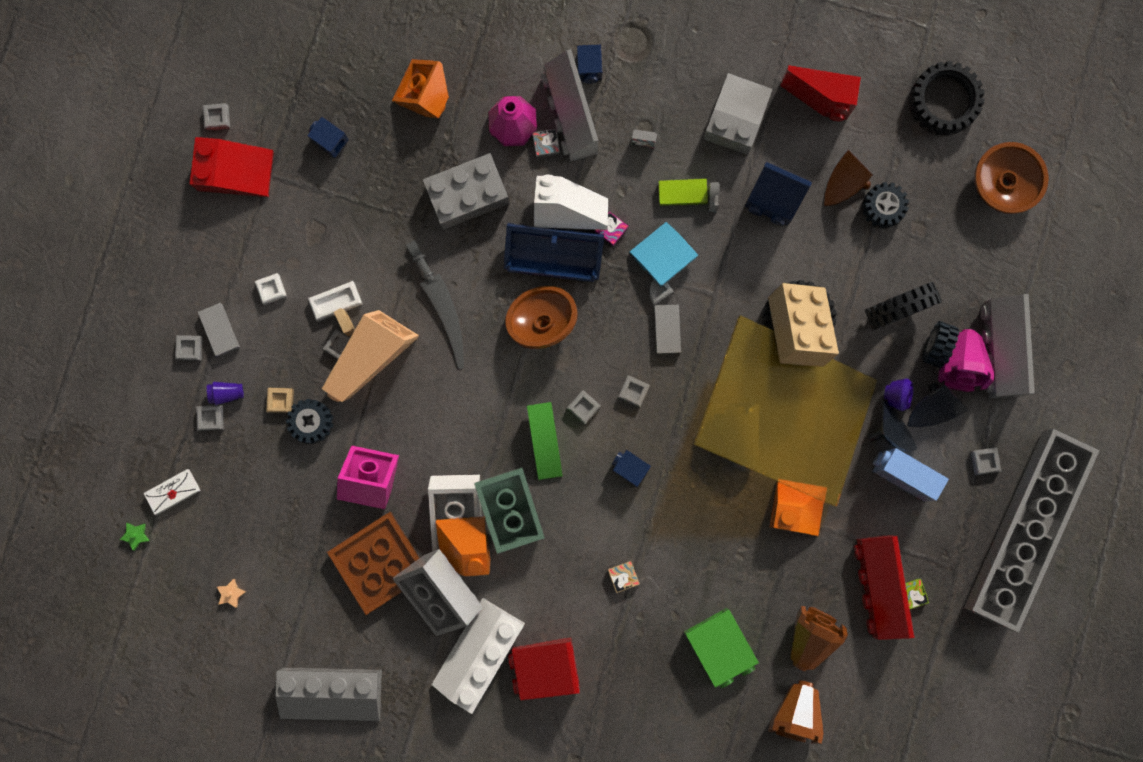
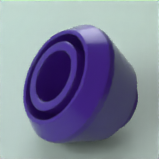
M907 378L892 381L885 388L884 399L888 400V404L903 412L909 409L913 397V383Z

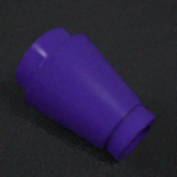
M225 382L207 384L208 403H215L216 406L244 398L243 384Z

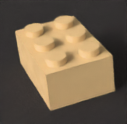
M782 283L768 297L780 363L824 367L839 354L826 289L824 287Z

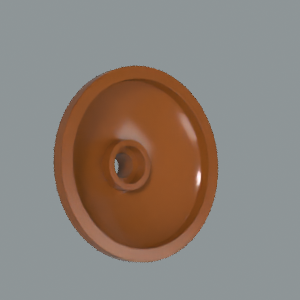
M1004 142L993 146L982 155L975 169L974 180L979 196L989 207L1001 213L1018 214L1028 211L1041 201L1048 187L1049 176L1044 160L1034 149L1018 142ZM1003 179L1009 181V186L1003 184Z
M541 286L530 289L516 298L509 307L506 315L507 331L514 342L525 348L543 349L553 346L565 339L576 324L578 312L575 301L568 292L558 287Z

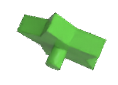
M126 523V533L120 540L129 542L132 550L135 551L141 542L150 541L144 533L146 524L134 526Z

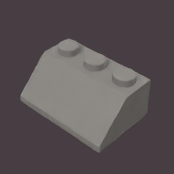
M439 549L423 555L393 578L394 582L436 636L468 626L482 609V605L476 596L470 591L461 576Z

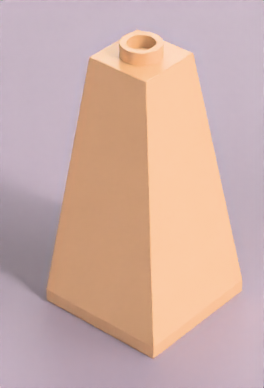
M379 310L364 314L322 390L327 392V396L336 402L350 399L416 341L419 335Z

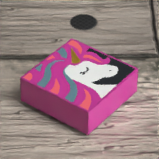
M609 212L607 230L595 229V232L597 234H604V239L614 246L628 229V225Z

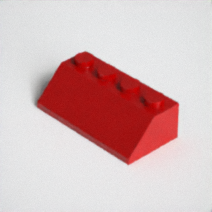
M883 535L856 539L857 545L854 546L856 559L860 560L861 570H858L861 585L864 584L865 594L862 596L864 608L868 609L870 619H867L869 634H872L873 638L877 640L915 638L898 537Z

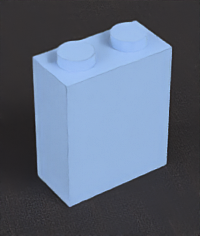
M897 448L884 450L883 453L879 452L873 461L875 467L872 472L922 501H937L949 480Z

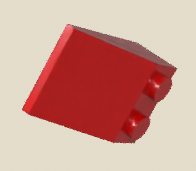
M788 65L780 86L822 116L830 117V120L839 122L847 120L857 106L861 77Z
M195 137L190 185L200 192L269 197L274 151L222 139Z

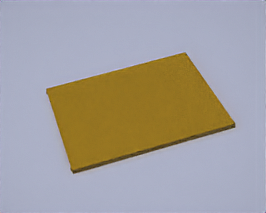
M740 315L737 318L694 445L837 507L877 380L834 359L824 367L780 363L775 332Z

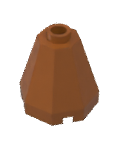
M801 606L796 615L790 653L793 665L802 671L814 670L845 642L848 636L847 628L842 624L840 628L835 625L837 620L827 613L814 607H809L806 611V607Z
M799 680L798 684L791 685L770 721L769 732H776V735L799 742H805L807 738L811 740V744H822L824 733L819 691L813 688L814 684Z

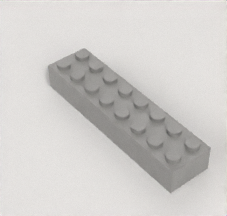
M1055 429L1042 432L964 609L1005 629L1019 633L1099 450Z

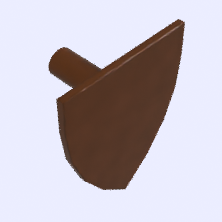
M847 150L829 178L825 191L824 206L837 205L851 198L861 188L868 190L871 186V182L868 180L873 174L850 150Z

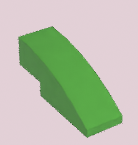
M552 403L528 405L527 410L538 480L561 477L563 475Z

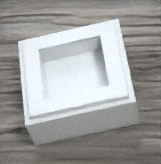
M278 273L255 281L262 304L266 305L287 297Z

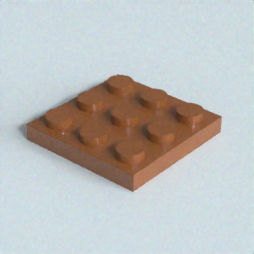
M391 512L327 552L365 615H368L402 593L393 578L420 558Z

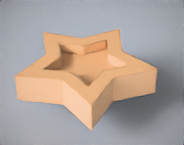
M235 579L227 586H218L217 588L221 594L219 604L229 603L237 608L239 597L246 591L237 587Z

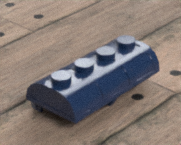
M507 223L504 269L511 273L594 282V280H599L604 234Z

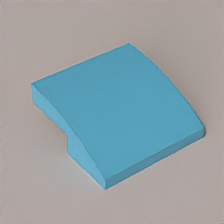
M667 222L629 252L660 287L698 257L693 248Z

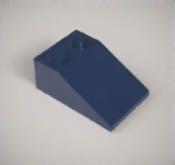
M766 162L753 186L745 207L749 208L748 211L754 215H765L771 218L770 221L776 225L784 226L785 224L788 226L812 182Z

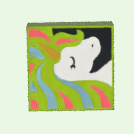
M921 579L905 583L910 609L929 603Z

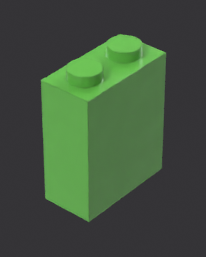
M728 608L684 631L715 688L717 686H720V688L728 686L734 681L733 677L740 673L742 676L755 670L754 665L759 663Z

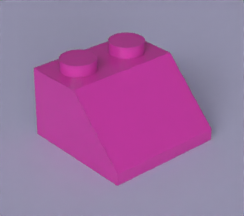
M351 446L338 476L337 500L385 509L392 491L399 455Z

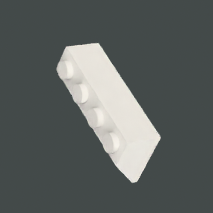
M484 598L480 602L482 609L469 625L465 627L432 683L451 702L471 714L525 624Z

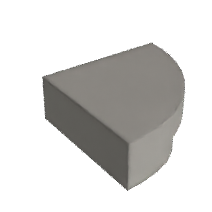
M711 182L709 184L708 212H717L719 208V182Z
M653 279L649 289V297L653 306L674 292L668 282L660 287Z

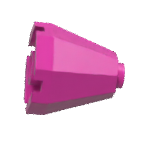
M521 96L502 97L488 112L489 132L504 147L523 146L528 142L533 132H537L536 109Z
M962 330L959 332L952 357L939 370L938 381L941 383L945 381V385L949 389L965 392L974 391L975 386H980V390L987 389L994 381V370L983 338L974 330Z

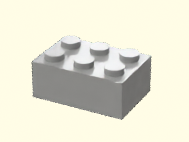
M491 153L423 179L443 230L510 204Z

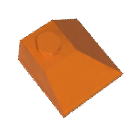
M412 59L392 101L425 117L439 118L444 112L445 104L449 98L442 63L439 61Z
M777 479L769 527L819 536L826 488Z
M485 516L436 520L439 550L446 556L455 571L462 576L489 575L491 558Z

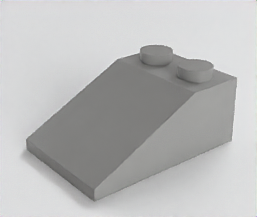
M728 73L708 124L704 140L748 155L758 132L772 89Z

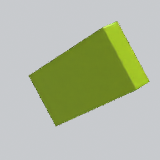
M707 179L664 180L658 182L659 206L708 203Z

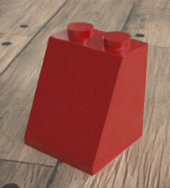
M571 637L513 647L512 654H508L510 669H515L517 678L512 680L514 693L519 694L520 700L580 693Z

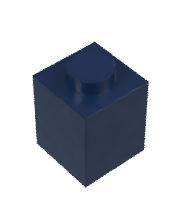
M601 44L577 46L580 81L586 84H593L598 82V80H602Z
M323 117L319 121L313 122L307 135L312 143L333 158H336L349 140L343 131Z
M628 450L624 454L619 452L611 463L615 466L613 472L635 487H638L651 467Z

